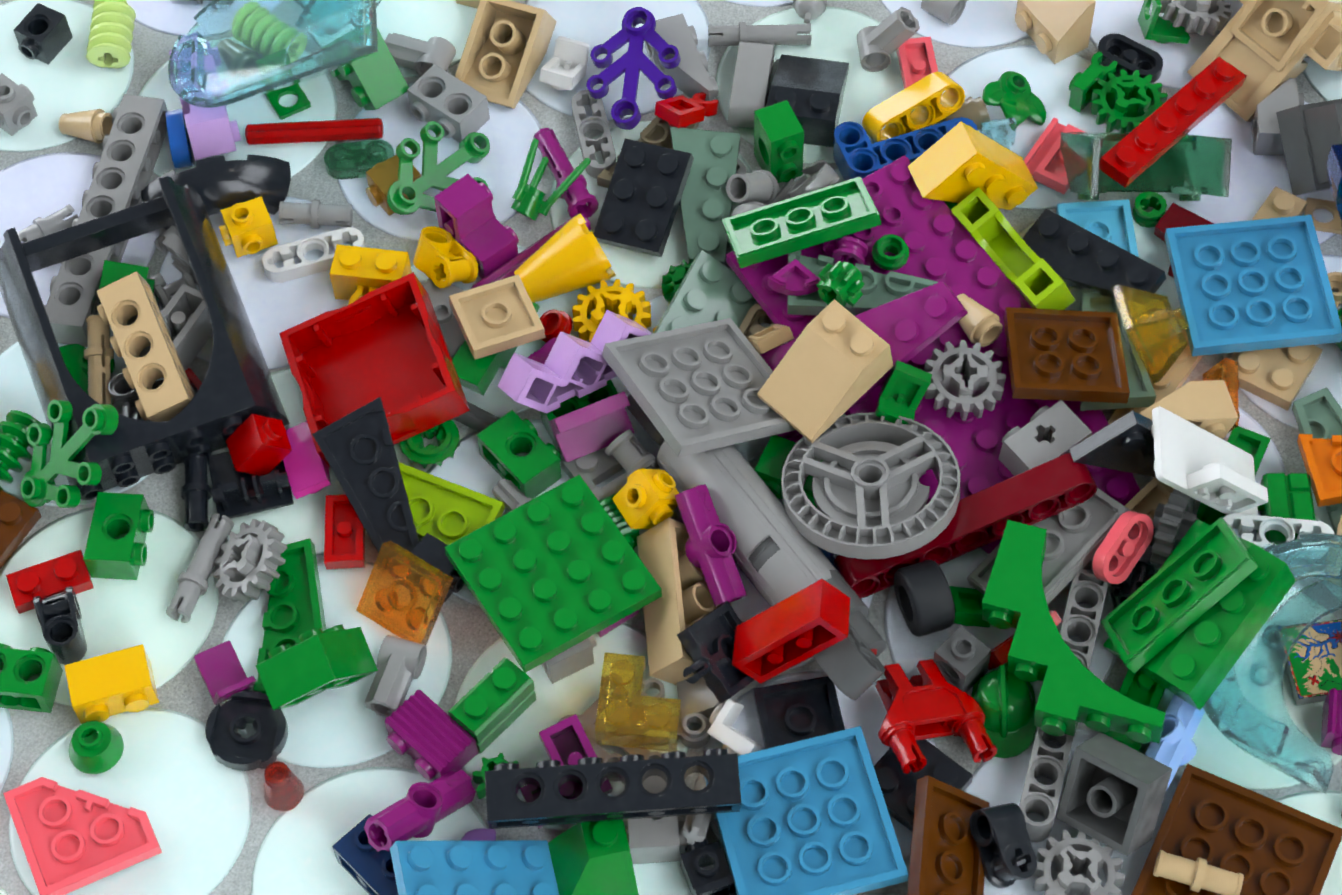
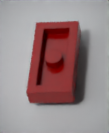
M346 494L326 495L324 564L326 570L365 568V528Z
M81 549L6 575L13 601L19 614L35 609L33 597L40 596L43 599L65 592V588L69 586L73 587L75 594L94 588L90 573L83 560L84 555Z

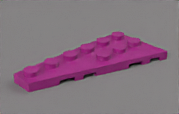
M940 281L855 315V317L890 345L894 366L896 360L907 363L968 314V312L945 282ZM796 339L760 354L772 371L775 370ZM892 368L885 375H883L851 407H853L857 402H859L862 398H864L867 394H869L872 390L879 386L883 381H885L889 376ZM797 430L776 434L779 437L796 443L803 437Z

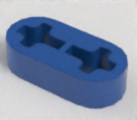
M183 108L165 111L170 151L175 169L193 166L190 139Z

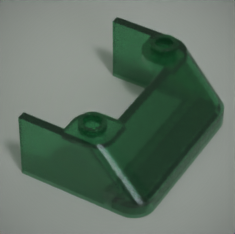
M1061 132L1060 149L1070 192L1078 193L1077 199L1099 200V193L1149 191L1179 194L1180 201H1201V195L1229 197L1232 138L1186 134L1124 188L1099 170V161L1105 153L1129 133Z

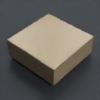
M774 324L746 338L759 354H763L794 339V336L789 326Z

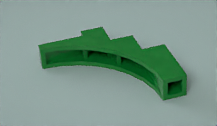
M1008 520L982 600V620L988 621L990 625L999 629H1016L1008 654V672L1013 673L1017 678L1026 682L1043 681L1035 707L1034 726L1040 727L1042 731L1053 736H1063L1064 734L1075 736L1078 722L1097 732H1108L1110 730L1125 734L1130 740L1138 743H1149L1150 741L1160 743L1166 712L1135 702L1107 686L1078 660L1062 639L1050 615L1042 585V567L1046 551L1047 529Z

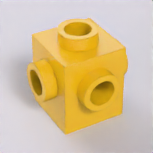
M262 197L243 203H236L231 207L220 210L224 221L223 225L218 226L225 247L233 246L237 258L248 254H255L262 249L278 244L272 220Z
M641 468L628 476L627 483L612 500L630 529H651L665 519L672 517L673 510L678 506L675 495L679 494L676 488L675 480L665 470Z

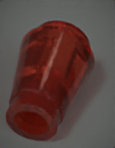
M273 762L269 764L264 772L265 802L269 807L278 811L294 809L304 796L302 781L285 763Z

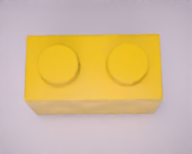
M143 644L64 665L72 707L81 724L89 721L102 722L108 719L109 716L127 711L140 712L149 705L159 703L151 661Z

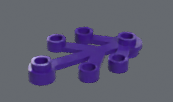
M634 7L628 10L622 20V29L604 44L595 46L590 53L593 64L597 68H606L600 74L593 75L587 80L586 87L592 98L601 99L605 97L609 92L608 85L625 72L622 99L616 101L611 108V116L615 125L624 130L635 128L641 119V113L636 103L640 71L654 84L659 98H672L677 92L674 79L669 75H664L643 53L644 41L658 53L660 63L666 69H673L679 65L681 61L677 47L669 45L655 31L656 20L654 15L642 7ZM638 24H644L639 28H635V26ZM629 42L628 51L612 63V54ZM600 54H607L605 58L597 59ZM668 54L675 55L672 59H664ZM596 84H603L600 89H593ZM665 84L671 85L667 90H660ZM626 115H633L629 119L622 120Z

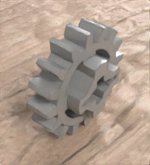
M1160 0L1162 4L1160 13H1164L1162 17L1164 20H1170L1175 28L1183 26L1185 27V32L1198 33L1202 36L1205 31L1211 35H1215L1216 31L1221 32L1232 14V10H1230L1231 4L1224 2V0Z
M961 340L959 348H954L950 342H946L944 353L941 350L935 349L933 350L932 359H927L925 362L924 371L931 373L932 378L924 396L926 399L935 398L933 406L935 410L943 406L946 407V417L950 418L954 412H960L961 419L966 420L968 412H973L977 418H981L984 408L992 412L996 400H1001L1006 380V375L1001 373L1003 363L1001 361L992 362L994 354L992 350L984 354L980 352L981 343L977 342L973 348H967L966 341Z
M252 519L250 526L244 522L241 523L238 534L233 531L230 532L228 542L220 546L221 550L224 551L223 555L214 561L220 565L213 573V577L218 579L215 587L222 591V595L235 602L240 601L244 604L248 603L250 597L258 600L261 589L269 591L272 580L278 579L280 576L276 571L277 567L286 562L284 558L280 557L281 553L287 549V545L281 542L285 537L284 534L279 532L277 527L264 520L260 522L257 519Z
M1066 829L1062 831L1060 842L1050 836L1046 843L1047 850L1043 848L1038 849L1036 855L1038 863L1033 875L1039 878L1035 880L1033 888L1034 891H1045L1044 895H1120L1121 890L1118 887L1123 886L1125 874L1118 871L1121 870L1123 860L1122 858H1111L1114 851L1113 848L1107 845L1105 847L1100 846V841L1094 838L1092 840L1086 839V834L1081 831L1078 832L1077 838H1072ZM1053 862L1056 865L1055 870L1059 873L1054 881L1051 876V865ZM1102 868L1106 878L1104 887H1102V880L1098 876Z

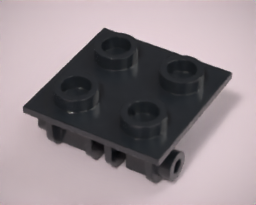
M229 451L207 456L212 482L211 493L216 504L217 513L220 514L219 521H221L223 515L231 519L294 504L283 460L269 474L260 476L236 471Z

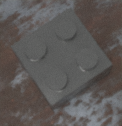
M1100 732L1075 748L1056 818L1128 856L1152 840L1172 768Z

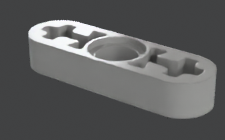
M581 90L572 97V116L583 160L585 158L591 159V163L585 168L586 172L591 177L597 179V176L604 169L609 170L616 163V152L602 98H592L588 90ZM584 105L590 106L592 116L586 118ZM591 129H598L603 132V135L597 139L587 138L584 134ZM601 151L602 159L605 163L598 164L595 152Z

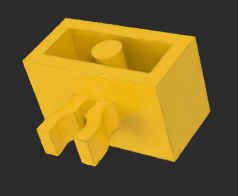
M337 244L329 275L335 299L349 300V305L366 293L412 273L408 252Z

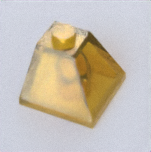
M1122 285L1112 287L1125 329L1153 384L1162 380L1188 345L1183 332L1184 329L1188 328L1185 316L1180 307L1173 309L1167 296Z

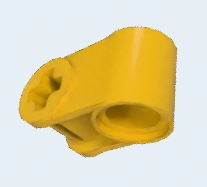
M427 226L421 230L413 259V264L417 269L428 276L439 288H448L455 282L469 284L476 280L478 276L476 258L459 244L448 231L435 226Z

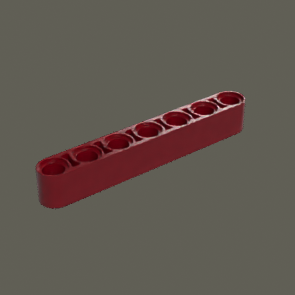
M1067 453L961 499L956 513L947 528L934 540L919 549L886 559L866 560L838 555L834 560V565L846 582L862 599L893 586L894 573L899 568L929 559L937 562L938 565L944 564L1001 539L1008 520L1033 525L1089 500L1095 495L1097 485L1086 464L1073 462L1071 453Z

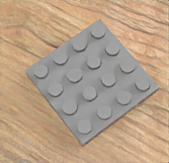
M731 318L615 341L604 345L603 358L678 458L796 430L758 397L757 393L773 371Z

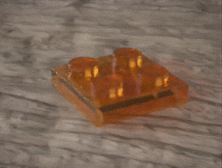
M392 541L382 543L356 611L402 639L427 645L454 578Z

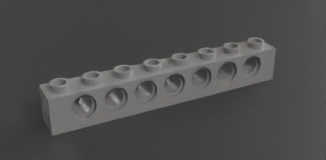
M124 94L120 107H116L113 112V126L110 134H106L103 139V153L100 161L96 162L93 166V180L89 190H85L83 193L82 210L79 218L74 219L72 227L142 203L141 191L149 184L167 134L165 111L168 110L164 99ZM129 239L61 262L58 275L53 276L51 280L50 296L47 304L44 305L58 343L80 344L87 347L86 317L99 315L97 306L101 303L96 291L100 287L104 260L121 263Z

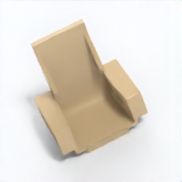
M1239 0L1243 6L1187 73L1194 78L1216 58L1221 57L1247 75L1243 85L1223 103L1246 122H1251L1254 118L1256 107L1261 101L1289 78H1296L1307 68L1308 63L1304 61L1306 56H1309L1325 70L1342 71V0Z

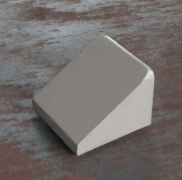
M702 677L694 684L686 680L677 683L680 720L689 713L703 714L710 719L714 709L720 703L706 685L705 679Z

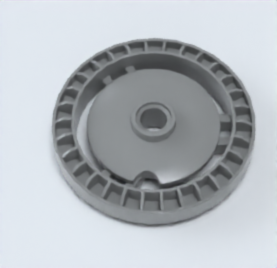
M875 412L856 413L839 417L813 443L803 436L788 454L782 469L781 479L784 509L790 521L803 537L830 553L866 560L886 559L904 555L934 540L947 528L956 513L960 501V470L953 451L940 435L910 418L899 416L901 419H897L895 423L885 420V416L877 417ZM902 420L908 422V424H902ZM931 469L938 480V488L931 501L926 505L930 486L922 485L919 482V478L926 474L927 470ZM808 475L813 476L812 493L817 508L808 499L803 489Z

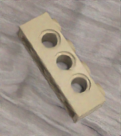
M136 271L97 290L96 292L101 302L97 306V310L104 324L111 326L114 335L109 338L110 343L117 356H123L127 367L123 368L122 372L130 388H135L139 399L135 401V405L144 421H170L189 404L195 395L151 287ZM138 315L136 321L133 324L127 326L128 320L131 317ZM151 346L150 351L145 356L139 357L144 348ZM164 378L163 383L158 388L152 389L156 380Z

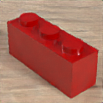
M820 579L736 626L732 665L761 684L848 637L851 598L824 579Z

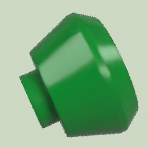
M89 721L80 725L73 733L68 750L69 758L74 767L86 774H100L110 770L118 763L123 754L124 742L119 731L113 726L98 721Z

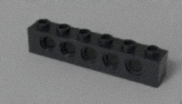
M715 748L703 751V756L686 757V753L682 751H672L661 754V759L644 760V755L629 754L619 757V762L603 763L602 758L587 757L577 760L578 765L561 766V762L558 760L539 761L536 763L535 768L519 769V764L516 763L497 764L494 766V770L485 771L489 829L599 822L603 820L614 821L740 812L741 791L737 753L728 754L727 749ZM691 773H701L707 778L708 785L702 790H692L686 785L685 778ZM649 776H659L664 779L667 786L662 792L650 793L644 788L643 782ZM611 778L620 780L625 786L623 792L617 796L606 795L601 790V786L606 780ZM569 781L577 782L581 785L583 791L575 799H566L559 793V789L564 783ZM527 784L537 786L541 791L540 796L533 802L520 800L517 793L522 786Z

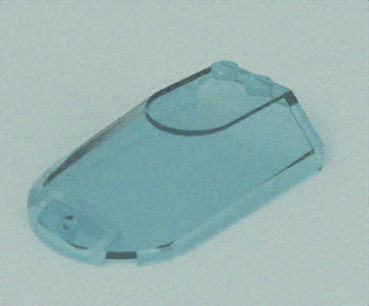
M214 0L193 17L196 23L187 35H179L169 59L168 77L173 90L185 102L203 108L229 105L317 78L378 52L376 0Z

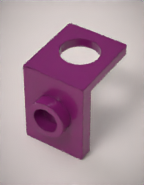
M229 640L193 657L214 705L231 699V695L251 690L256 682L254 675L247 678Z

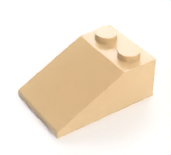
M480 0L455 77L485 95L488 102L515 109L546 55L557 21L546 10L511 0Z
M834 299L807 324L757 395L808 441L813 443L893 367L890 345Z

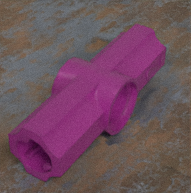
M706 484L693 487L675 495L689 534L685 544L686 556L694 566L702 569L714 605L719 607L727 601L731 603L746 597L744 585L732 556L737 546L736 536L727 525L720 523Z
M462 769L458 772L451 770L430 783L418 782L413 784L405 798L367 819L364 830L368 836V843L378 852L381 850L389 852L390 847L395 841H407L412 837L424 838L429 836L433 831L435 823L473 801L476 791L472 785V778Z

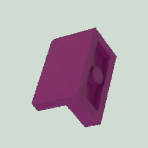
M625 391L549 421L565 462H571L608 447L611 442L629 429L635 435L625 407L630 406Z

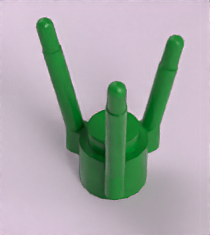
M533 139L518 187L512 197L515 200L511 208L534 221L537 220L539 214L547 216L552 205L591 163L590 158H585L546 201H543L546 194L538 190L537 186L548 164V157L542 158L530 185L527 184L539 144L538 139Z

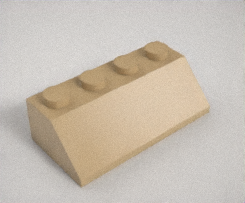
M667 518L637 536L638 557L662 589V597L643 607L649 675L677 685L678 682L694 675V673H691L686 677L683 676L684 669L691 666L694 662L686 653L677 634L717 607L714 605L702 569L694 566L686 556L685 544L689 534L685 524Z

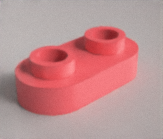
M1127 511L1117 519L1094 554L1092 569L1097 579L1111 584H1120L1128 578L1153 539L1154 525L1148 515Z

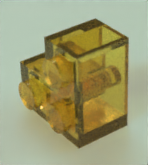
M604 653L595 723L596 742L601 745L668 752L677 751L682 716L681 700L643 696L646 678L645 656Z

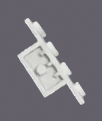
M1161 406L1152 409L1153 425L1151 432L1154 438V471L1157 480L1226 515L1233 513L1258 515L1257 506L1268 503V492L1266 487L1255 482L1253 456Z

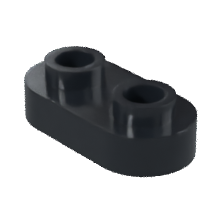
M1108 34L1099 41L1097 52L1103 53L1101 63L1103 66H1109L1115 60L1118 62L1116 72L1119 74L1121 69H1125L1127 75H1133L1135 70H1139V77L1145 78L1149 74L1152 75L1151 83L1156 82L1160 78L1163 59L1156 51L1121 34Z

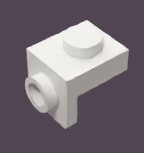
M559 36L555 40L553 57L541 68L539 82L550 84L552 88L557 90H572L586 76L589 44Z
M728 699L725 704L723 702L714 709L709 719V723L712 725L707 733L724 744L722 748L727 749L728 754L737 753V756L764 750L765 747L732 727L744 708V705L732 699Z

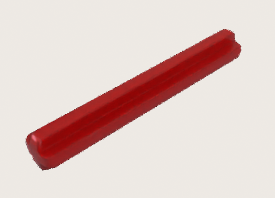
M380 118L248 124L245 129V138L247 144L250 145L381 139L384 134L383 121Z

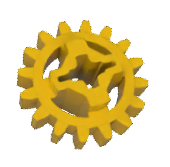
M616 279L613 286H608L605 280H601L599 289H595L591 285L587 286L588 296L578 294V305L572 307L573 329L578 332L580 339L584 341L589 340V343L606 310L633 320V315L636 314L634 321L646 329L652 325L651 304L645 301L644 291L642 290L634 294V284L629 283L623 288L621 287L620 279Z

